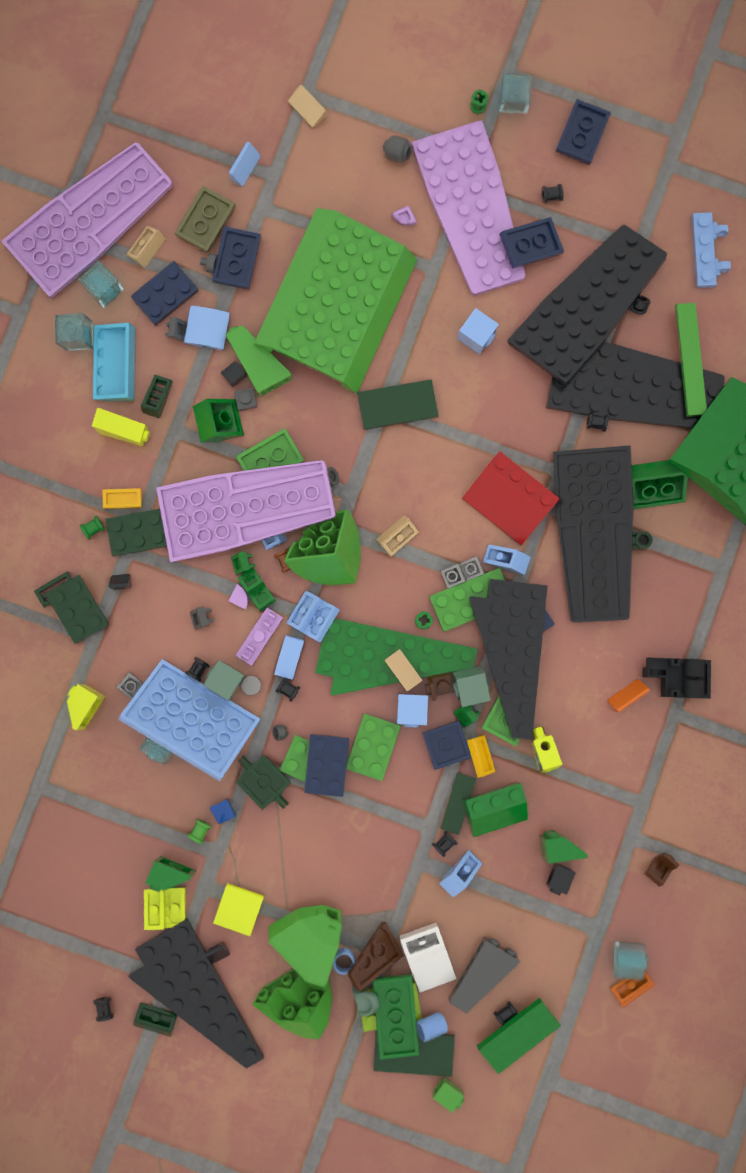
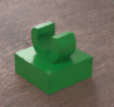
M244 551L231 556L235 575L243 574L255 567V564L248 563V558H251L252 554H246Z
M473 705L461 706L453 711L463 728L478 719L477 716L480 712L474 713L471 709Z

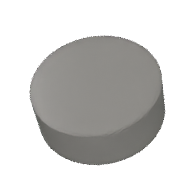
M248 676L242 681V690L248 695H255L261 689V682L255 676Z

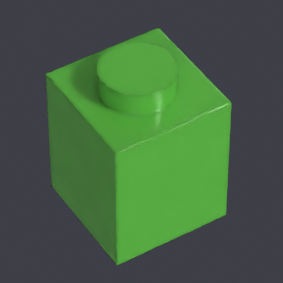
M444 1076L432 1092L433 1099L452 1113L456 1108L459 1109L464 1102L463 1090Z

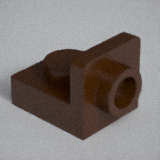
M450 672L427 677L428 684H425L427 695H431L433 701L436 700V696L454 693Z

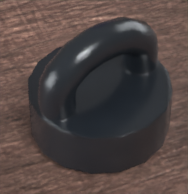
M639 295L630 310L638 315L645 314L649 308L650 300L645 296Z

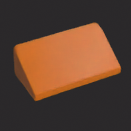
M636 679L607 701L614 712H621L648 693L650 689L640 680Z
M641 966L610 989L624 1008L653 988L655 984Z

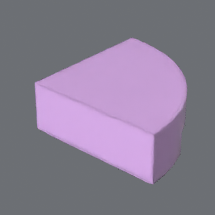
M409 206L392 213L393 219L401 225L413 226L417 224Z
M237 584L229 602L246 610L248 606L247 594Z

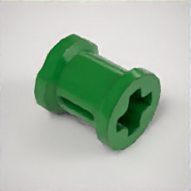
M476 90L471 97L470 109L475 114H482L487 107L488 94L483 90Z
M94 516V519L85 525H80L82 532L88 540L99 531H105V527L98 516Z
M422 611L415 618V624L419 629H427L433 622L432 616L426 611ZM423 615L429 620V623H425L424 626L419 621V618H422Z

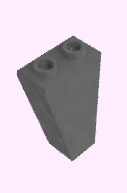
M484 937L448 998L449 1003L468 1013L519 964L520 961L516 957L517 953L508 947L506 950L499 946L500 942L492 937L489 939Z

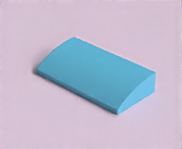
M130 323L94 325L93 400L134 401L135 326Z

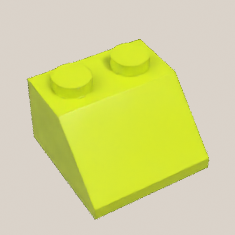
M77 684L68 693L67 704L73 729L76 731L84 730L106 697L86 684Z

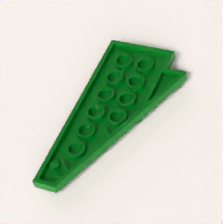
M335 618L322 639L315 673L334 677L330 695H338L398 683L399 680L384 660L399 649L420 678L473 668L477 649Z

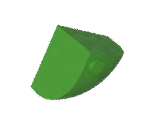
M349 510L337 511L335 518L310 525L302 532L304 535L299 541L293 542L284 561L288 567L297 575L309 581L324 585L356 583L361 559V546L358 529Z

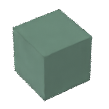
M218 660L216 665H213L208 672L204 686L223 698L232 700L246 675L225 662Z
M481 666L452 672L454 677V693L462 707L491 701L486 675Z

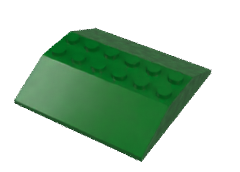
M731 377L670 457L669 461L745 525L746 383Z

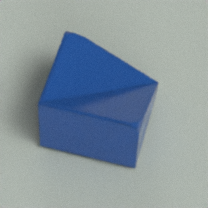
M229 798L209 807L218 824L236 817Z

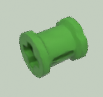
M196 818V824L187 837L199 844H203V838L212 826Z

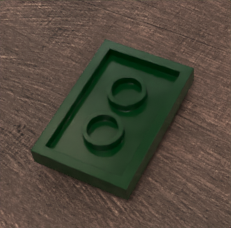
M160 509L106 519L113 557L167 547Z
M81 575L72 578L45 594L74 644L109 625Z

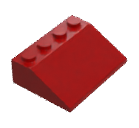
M499 451L462 499L519 545H522L560 498Z

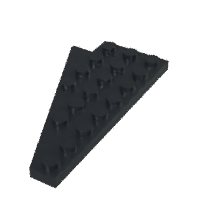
M489 579L488 597L470 596L469 601L512 738L532 740L548 585Z
M188 918L135 948L144 966L129 974V978L246 1069L264 1059L261 1049L216 968L205 957L206 951Z

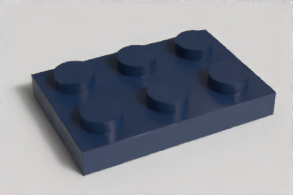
M576 99L555 152L590 165L611 112Z
M551 217L504 230L499 234L512 269L555 257L564 252Z
M224 226L212 282L249 290L261 234Z
M173 261L133 293L131 298L150 321L157 326L199 290L176 262Z
M310 734L304 793L343 797L349 738Z

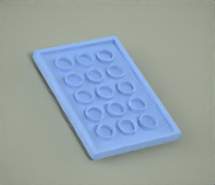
M162 659L121 713L118 720L216 780L221 781L258 725L260 718L208 689L201 682Z

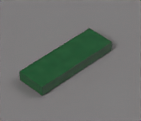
M457 773L440 829L459 835L466 814L462 799L471 797L476 778Z

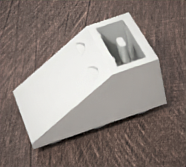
M436 922L400 935V941L419 992L456 979Z

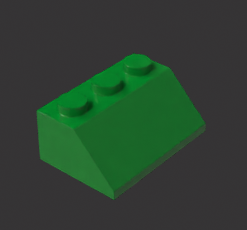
M669 460L632 465L634 509L686 502L688 476Z
M518 782L462 799L473 837L528 820L527 800L522 784Z

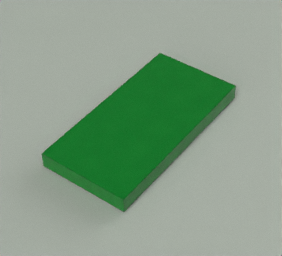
M412 974L376 978L373 980V992L379 998V1008L375 1014L380 1060L418 1056L419 1047Z
M539 997L479 1043L477 1048L499 1074L561 1025Z

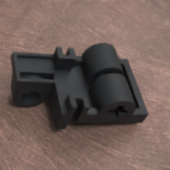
M646 658V667H643L642 677L661 678V697L711 699V660Z

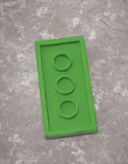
M500 568L429 596L443 632L475 619L469 597L487 598L489 579L505 581Z

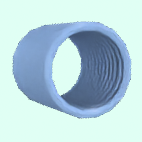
M347 948L337 950L333 962L335 971L341 975H347L355 962V955ZM341 955H347L352 959V964L343 968L336 963V959Z
M440 1012L416 1021L417 1033L423 1042L445 1034L448 1031L446 1020Z

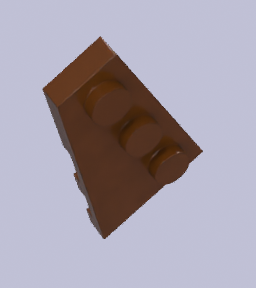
M381 922L347 973L357 991H361L404 956L386 922Z

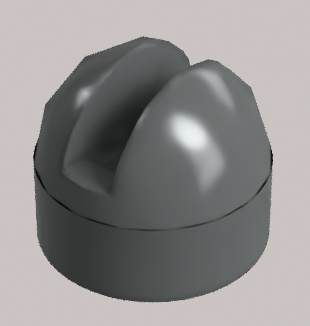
M285 725L273 726L274 739L276 741L286 739L289 732H286L288 728Z

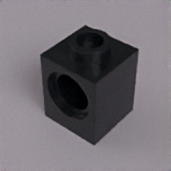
M554 863L546 885L550 887L549 891L559 896L561 893L567 895L576 873L567 867Z

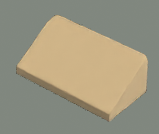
M300 85L288 100V103L312 128L326 117V110L303 85Z
M147 225L126 256L145 268L165 242L166 237L159 230Z
M402 516L381 534L376 541L391 557L415 537L419 531L409 518Z
M400 649L384 660L407 692L422 681Z

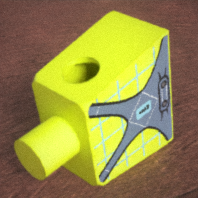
M543 727L533 729L535 740L532 741L531 746L540 774L558 769L562 762L552 735L546 737ZM540 745H545L547 751L542 750Z

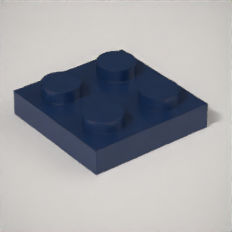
M459 721L422 733L434 770L472 758Z

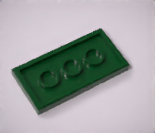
M432 379L357 392L364 430L438 417Z
M376 1030L373 1071L452 1077L455 1035L442 1034L423 1042L417 1033L418 1056L380 1060Z

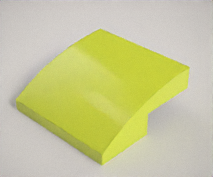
M227 883L213 924L251 936L264 896Z
M172 887L165 891L160 890V892L144 889V930L172 928L186 919V887Z

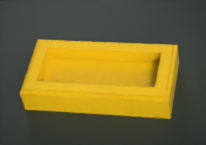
M141 488L102 489L103 509L142 508Z
M485 735L467 740L477 777H484L496 772Z

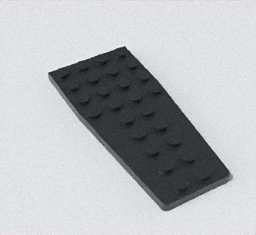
M620 226L538 305L508 339V344L567 386L604 344L666 261L667 253L628 226Z
M605 342L567 386L552 376L546 406L549 409L588 416L589 412H593L594 415L599 416L609 415V420L692 429L701 417L686 416L680 362ZM703 369L706 407L708 408L723 388L725 377L722 374Z
M631 446L553 452L555 495L560 498L556 503V514L570 619L572 622L628 620L630 618L634 515Z

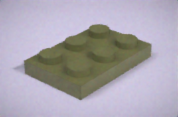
M202 186L175 231V235L202 251L209 253L235 209V203Z

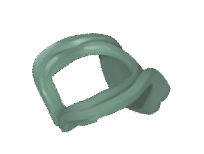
M352 984V992L357 1003V1016H369L376 1012L379 1008L378 996L371 991H357Z

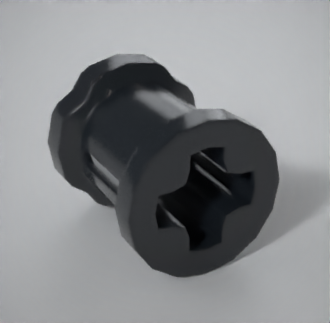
M558 184L555 187L548 188L542 186L543 203L551 200L563 201L562 185Z
M589 412L586 429L596 428L606 432L609 415L599 416Z
M195 656L193 665L185 673L200 682L202 680L200 677L210 665Z
M283 678L275 692L283 694L292 702L301 687H296L287 682L286 678Z
M445 831L444 836L432 845L445 857L446 852L458 843Z
M110 996L101 997L93 1001L97 1010V1022L114 1018V1014L111 1013Z
M510 1001L500 1011L493 1012L502 1026L518 1014Z

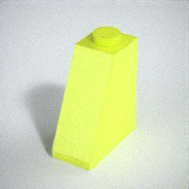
M100 408L96 410L92 427L99 434L143 446L144 442L148 441L150 431H148V427L145 424Z

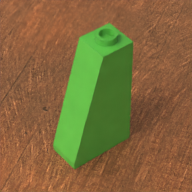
M243 325L239 327L234 326L228 330V333H226L227 340L259 397L293 380L290 371L269 351L254 344L256 338Z

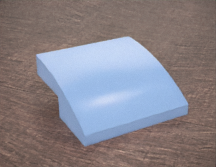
M190 306L184 343L222 351L224 349L230 313L211 308Z
M305 591L286 623L321 643L340 610L316 595Z

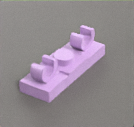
M266 608L235 656L252 666L281 623L283 617Z

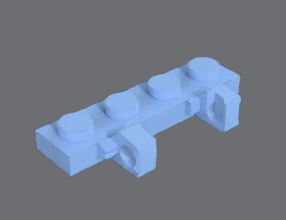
M712 212L693 213L691 217L696 288H713L717 285L716 276H720V273H726L731 269L730 261L718 262L714 251V240L717 237L728 234V225H717V222H713Z

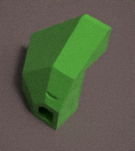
M325 905L302 907L268 927V942L306 982L324 987L327 983L339 946L342 927L341 910Z
M293 968L263 987L252 1004L283 1029L303 1038L320 1039L329 1023L332 1004L329 977L324 987L306 982Z

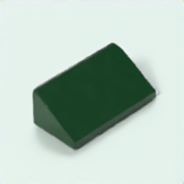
M140 1003L133 1025L171 1037L178 1015Z

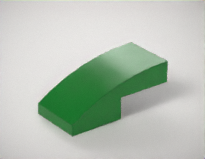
M251 568L237 578L260 612L276 602L254 568Z

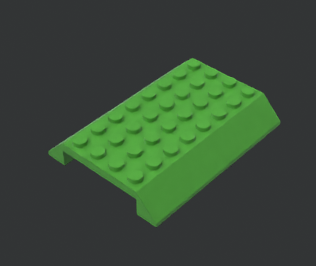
M316 208L254 344L269 352L275 350L340 382L341 387L357 394L417 262L416 257L404 245L338 211Z

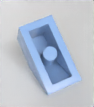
M488 544L483 563L509 572L525 575L531 557L516 549Z
M468 850L450 868L439 884L454 897L468 886L483 863Z

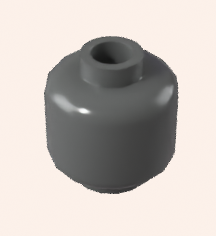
M392 135L384 142L383 151H385V157L388 160L403 163L410 158L412 146L408 139Z

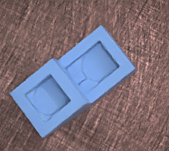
M289 635L285 636L274 675L293 680L304 640Z

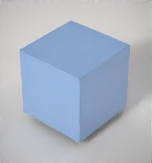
M475 308L459 330L457 339L478 354H481L484 348H488L494 340L499 324Z
M398 694L397 724H404V727L419 728V725H427L428 696Z

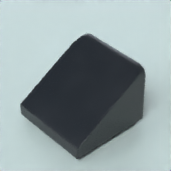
M236 361L220 372L232 388L247 377L246 372Z
M130 574L113 575L108 586L112 590L128 589L131 587Z
M221 942L205 952V957L212 963H216L230 955L225 942Z

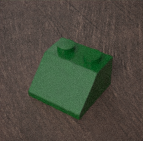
M205 399L193 406L201 443L219 442L244 436L236 399Z
M555 830L544 831V835H539L542 857L548 864L588 858L587 853L560 833L555 832Z
M160 856L154 861L145 884L150 885L149 888L157 892H160V890L165 891L190 880L195 875L196 870Z

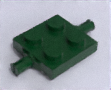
M265 754L252 764L245 756L238 760L246 770L236 783L262 810L274 801L282 809L289 804L281 795L291 782Z

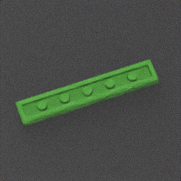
M696 303L676 304L675 311L686 416H702L707 407Z

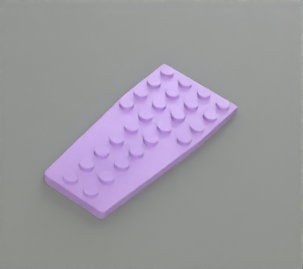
M482 120L412 141L411 146L429 199L471 295L476 296L523 281L525 278L524 267L512 269L499 235L502 231L513 228L500 172Z
M134 143L44 205L1 242L52 299L92 266L172 188V181L141 145Z
M322 460L210 475L156 487L169 559L172 563L232 550L336 517L327 466Z

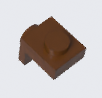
M664 852L655 856L645 875L660 887L664 885L672 870L677 869L679 864L671 855Z

